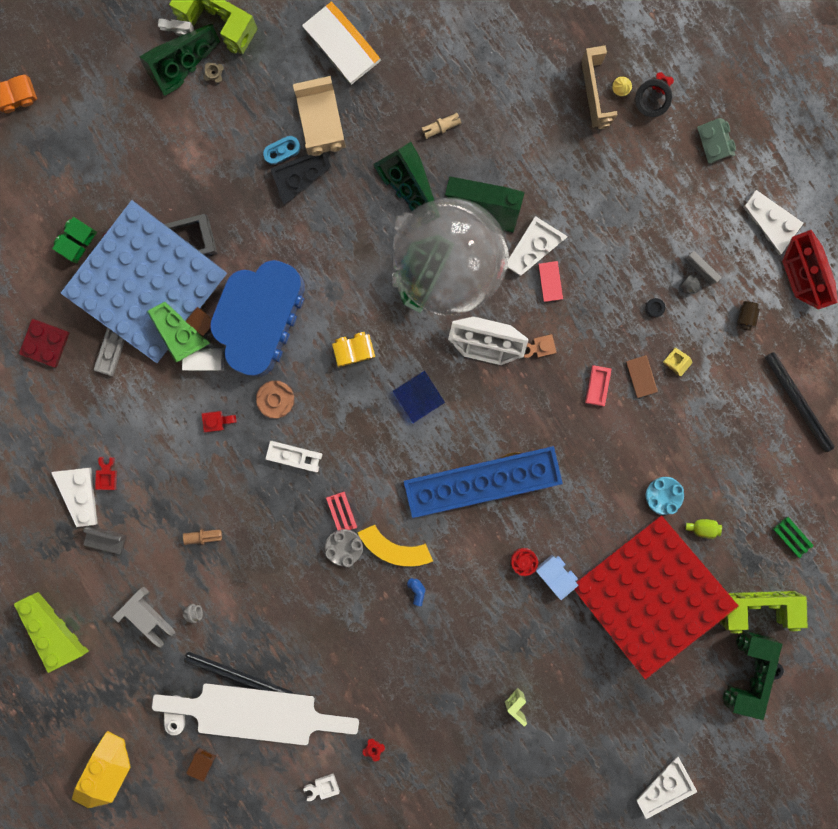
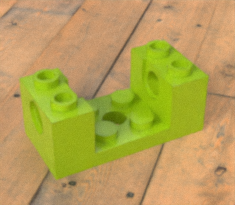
M171 0L169 4L173 10L172 13L177 17L176 20L191 22L193 27L203 9L212 15H215V13L220 15L221 19L226 22L220 32L224 38L223 42L226 44V48L235 54L237 52L242 55L244 54L258 29L252 15L225 0Z
M796 591L728 593L739 607L719 622L726 630H730V633H742V630H748V606L749 609H761V606H768V608L776 609V622L783 624L784 628H789V631H801V628H808L807 597Z

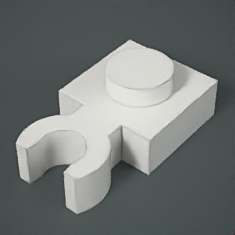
M159 19L158 21L160 30L173 31L178 36L194 31L191 22L172 19L171 21L166 19Z
M334 773L316 779L315 786L308 784L303 789L304 792L307 790L313 792L312 795L307 796V801L314 800L317 795H320L321 800L340 793Z

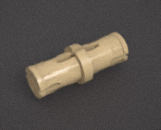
M458 113L444 119L439 118L437 122L421 127L425 138L428 139L440 132L443 134L447 129L461 125Z

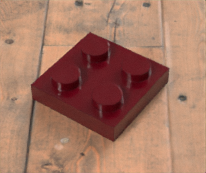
M32 319L19 354L57 368L70 332Z

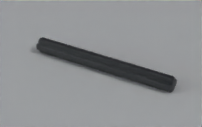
M776 353L768 354L765 357L766 361L825 452L833 450L835 448L834 444Z
M188 652L185 656V663L250 688L293 694L290 690L197 654Z

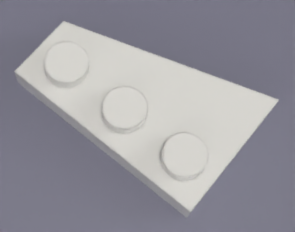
M535 216L504 266L521 276L566 239L567 236Z
M91 468L51 472L76 527L96 525L97 515Z

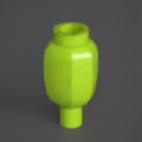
M700 519L694 524L686 523V530L693 531L696 536L701 538L714 539L717 536H721L722 525H718L714 520Z

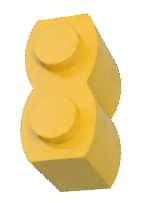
M365 332L354 334V338L348 340L346 337L338 338L335 340L336 343L332 344L338 367L375 358L370 335H365Z

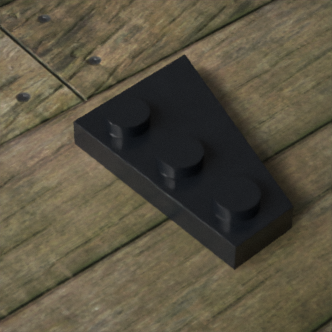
M323 152L319 156L306 155L271 168L270 170L284 206L330 170L331 166L326 153Z

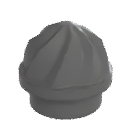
M689 275L680 287L683 289L682 292L691 295L699 291L700 283L696 277L693 278Z

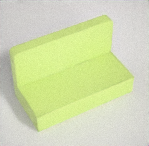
M517 688L505 701L507 711L525 727L527 721L525 715L519 709L526 703L523 692Z

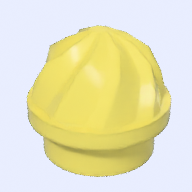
M618 77L613 82L612 88L616 95L626 96L630 93L632 84L628 78Z

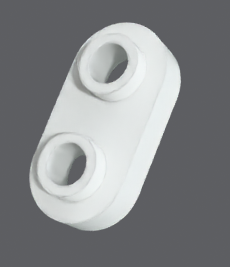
M164 712V725L168 734L178 735L183 731L185 727V714ZM171 723H175L177 728H172Z

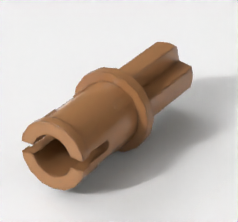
M202 529L200 532L183 533L184 545L197 543L204 545L206 542L222 540V531L220 529L203 531Z

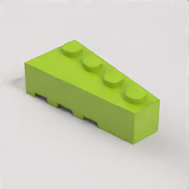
M39 592L14 603L48 673L89 652L78 641L77 636L74 633L72 634L65 626V622L59 619L52 607Z

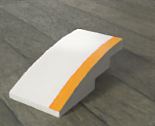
M332 1L302 25L330 62L351 85L381 61L367 41Z

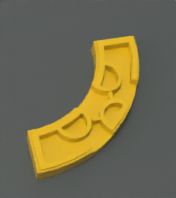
M375 524L357 532L362 542L372 553L389 563L400 566H420L433 562L426 543L418 546L394 544L380 533Z

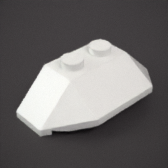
M477 317L453 321L448 338L464 357L498 365L523 358L528 343V338L511 325Z

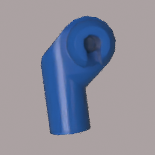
M411 578L408 580L407 586L415 593L413 604L422 606L425 587L420 580Z

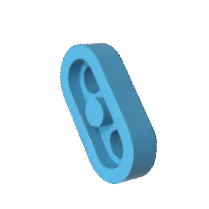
M293 136L284 137L264 149V159L271 165H277L297 155L300 151V143ZM293 144L294 149L288 150V145ZM272 153H277V157L274 159L270 156Z

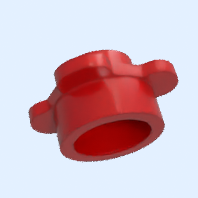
M662 72L656 74V79L663 80L669 87L674 83L672 77H667ZM656 86L652 87L653 90H656L657 92L665 95L664 91L661 88Z
M369 739L367 747L363 749V755L371 757L375 762L379 761L380 754L385 750V746L374 739Z

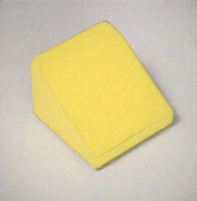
M675 347L663 363L677 375L682 376L692 364V360Z

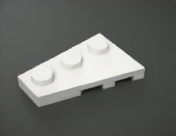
M757 190L754 191L744 205V209L756 225H759L767 240L776 248V252L781 255L803 222Z
M676 756L636 801L647 819L697 793V790L679 757Z

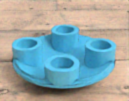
M671 477L655 479L650 483L646 491L648 506L654 512L661 515L676 513L684 500L682 485Z

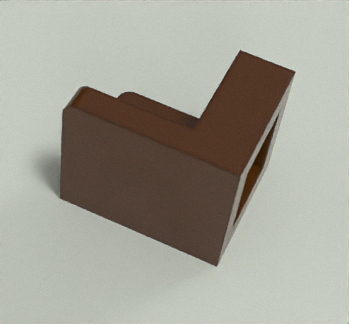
M197 307L186 322L204 336L211 328L212 317Z
M199 748L188 768L187 775L204 782L216 755Z

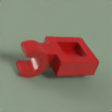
M222 411L202 413L204 432L224 430V424L237 423L236 415L223 416Z

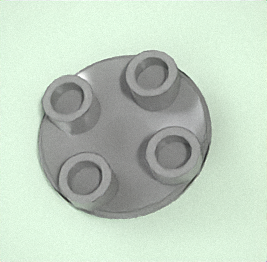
M347 529L333 532L325 543L326 557L332 563L339 566H352L363 552V543L360 537L355 532Z

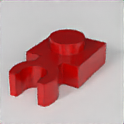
M99 457L98 463L101 466V470H96L95 490H116L117 471L111 470L115 463L114 457H109V464L104 463V457Z

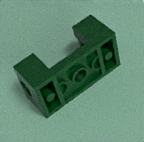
M742 630V633L737 636V648L745 651L744 653L748 656L756 657L754 663L755 674L754 677H751L749 683L751 690L728 685L727 690L723 692L722 700L724 701L723 704L733 713L764 720L783 644L770 636Z

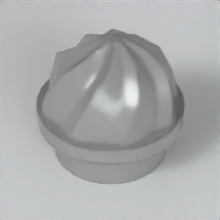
M190 604L183 612L184 619L190 623H196L203 616L200 605Z

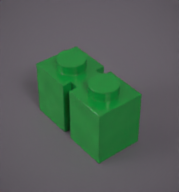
M72 217L64 226V234L59 235L55 239L52 249L77 264L86 249L71 240L70 237L72 236L89 246L97 231L77 218Z

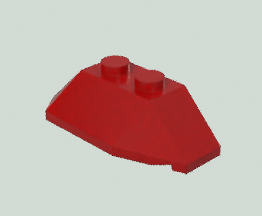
M812 229L793 236L782 262L794 296L818 310L838 303L836 282L824 248Z

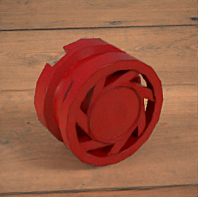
M519 548L511 556V566L519 575H531L538 568V558L529 548Z

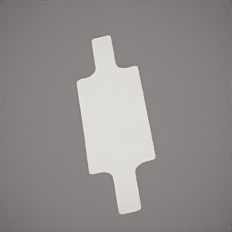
M204 684L202 694L196 699L154 695L152 704L154 711L194 716L198 720L199 733L307 745L310 734L317 730L357 734L359 726L357 718L317 713L314 709L313 696L214 684Z

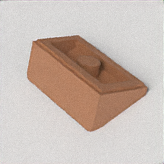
M647 356L626 361L637 398L658 392Z

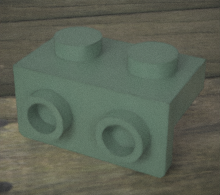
M718 118L697 127L708 163L711 164L721 159L735 156L736 146L734 141L730 139L728 133L730 132V126L727 121Z

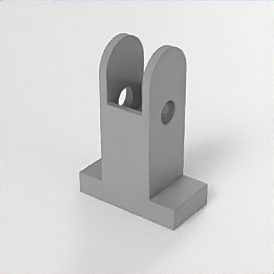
M142 587L113 618L120 622L127 617L150 641L161 648L164 643L152 630L159 625L171 636L175 634V631L143 600L149 591Z

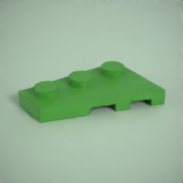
M162 302L146 311L175 362L210 344L166 302Z

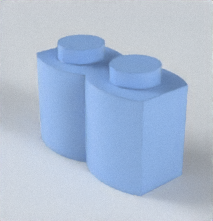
M551 555L538 566L536 572L558 598L562 600L579 586L575 582L578 578L571 570L567 572L563 568L566 564L559 556L555 558Z

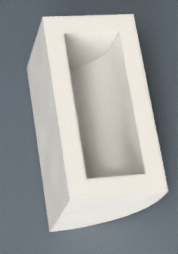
M224 348L199 349L183 359L182 370L224 371Z

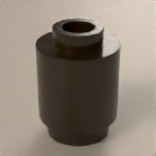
M743 301L737 319V325H740V329L751 331L752 328H756L760 311L758 303Z

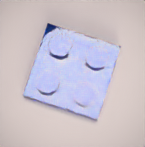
M425 371L393 391L413 423L445 403Z

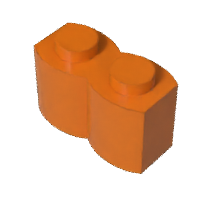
M20 75L8 81L0 82L1 112L11 113L15 111V108L21 105L22 107L31 106L37 100L31 79L27 75Z

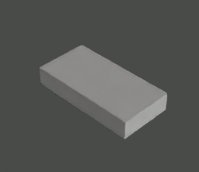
M695 251L686 257V260L709 283L715 284L722 278Z

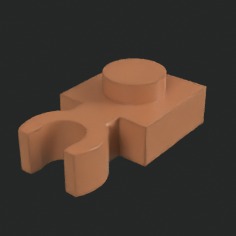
M552 334L533 339L534 345L527 343L530 352L525 354L524 358L531 357L533 353L537 354V358L557 353Z

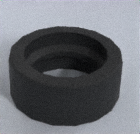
M647 80L636 91V107L645 116H661L671 106L672 90L663 80ZM653 86L661 88L665 93L664 104L655 110L645 107L642 100L645 90Z

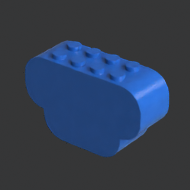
M268 261L263 263L256 273L250 270H240L233 273L227 280L211 320V332L217 341L226 345V360L236 371L260 377L268 374L274 368L276 361L279 362L283 355V351H281L282 346L287 344L290 337L288 333L290 326L293 327L297 320L295 314L298 308L301 309L305 300L303 298L305 291L304 280L292 266L280 261Z

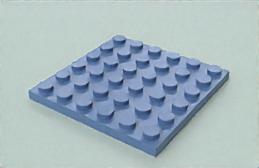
M131 200L62 290L61 294L154 362L158 363L168 348L146 311L162 302H166L186 321L197 307L201 308L226 276L227 272Z

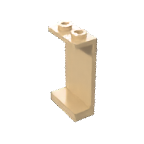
M606 45L587 48L581 60L593 128L598 127V129L610 127L617 116V111L601 114L593 66L602 64L607 54Z
M331 76L293 84L308 156H319L323 152H337L342 148H346Z

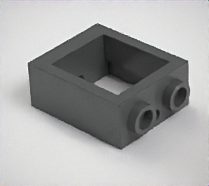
M206 214L164 224L173 230L199 223L206 248L198 251L205 256L218 254L210 221Z

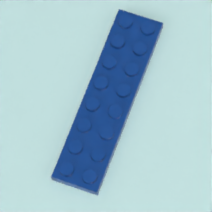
M554 446L404 480L412 518L563 484Z

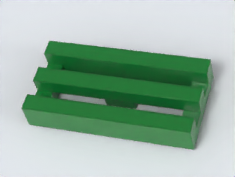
M789 517L784 518L773 528L774 532L797 558H801L804 553L808 552L809 548L814 546ZM786 523H788V525L802 539V541L806 544L805 546H803V544L789 530V528L785 525ZM781 527L801 549L800 551L779 530Z

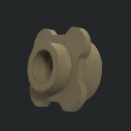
M206 63L204 80L220 83L224 67L221 64Z

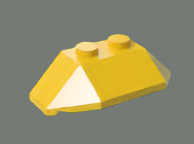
M109 731L106 732L74 789L72 800L87 808L114 801L131 768L124 739Z

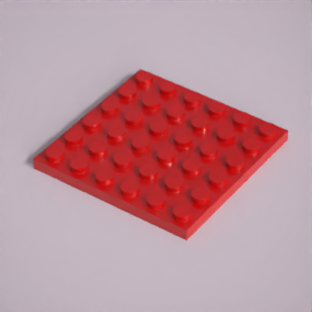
M662 515L576 583L579 586L574 589L645 680L739 607Z

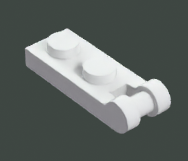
M270 441L266 460L318 472L319 459H322L323 454ZM306 456L312 457L310 464L305 463Z

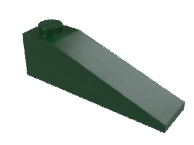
M208 24L156 46L139 56L147 74L160 92L166 96L181 87L185 82L184 79L190 72L193 73L195 71L196 65L209 55L220 40L213 25Z
M412 142L407 143L373 164L382 181L387 186L391 185L396 191V195L399 198L402 197L409 204V209L424 224L440 216L421 158Z
M449 177L445 192L446 197L474 213L475 216L483 219L492 227L514 233L525 192L498 185Z

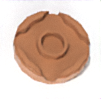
M269 381L259 388L256 395V403L263 415L269 418H281L292 410L294 394L287 384L281 381Z

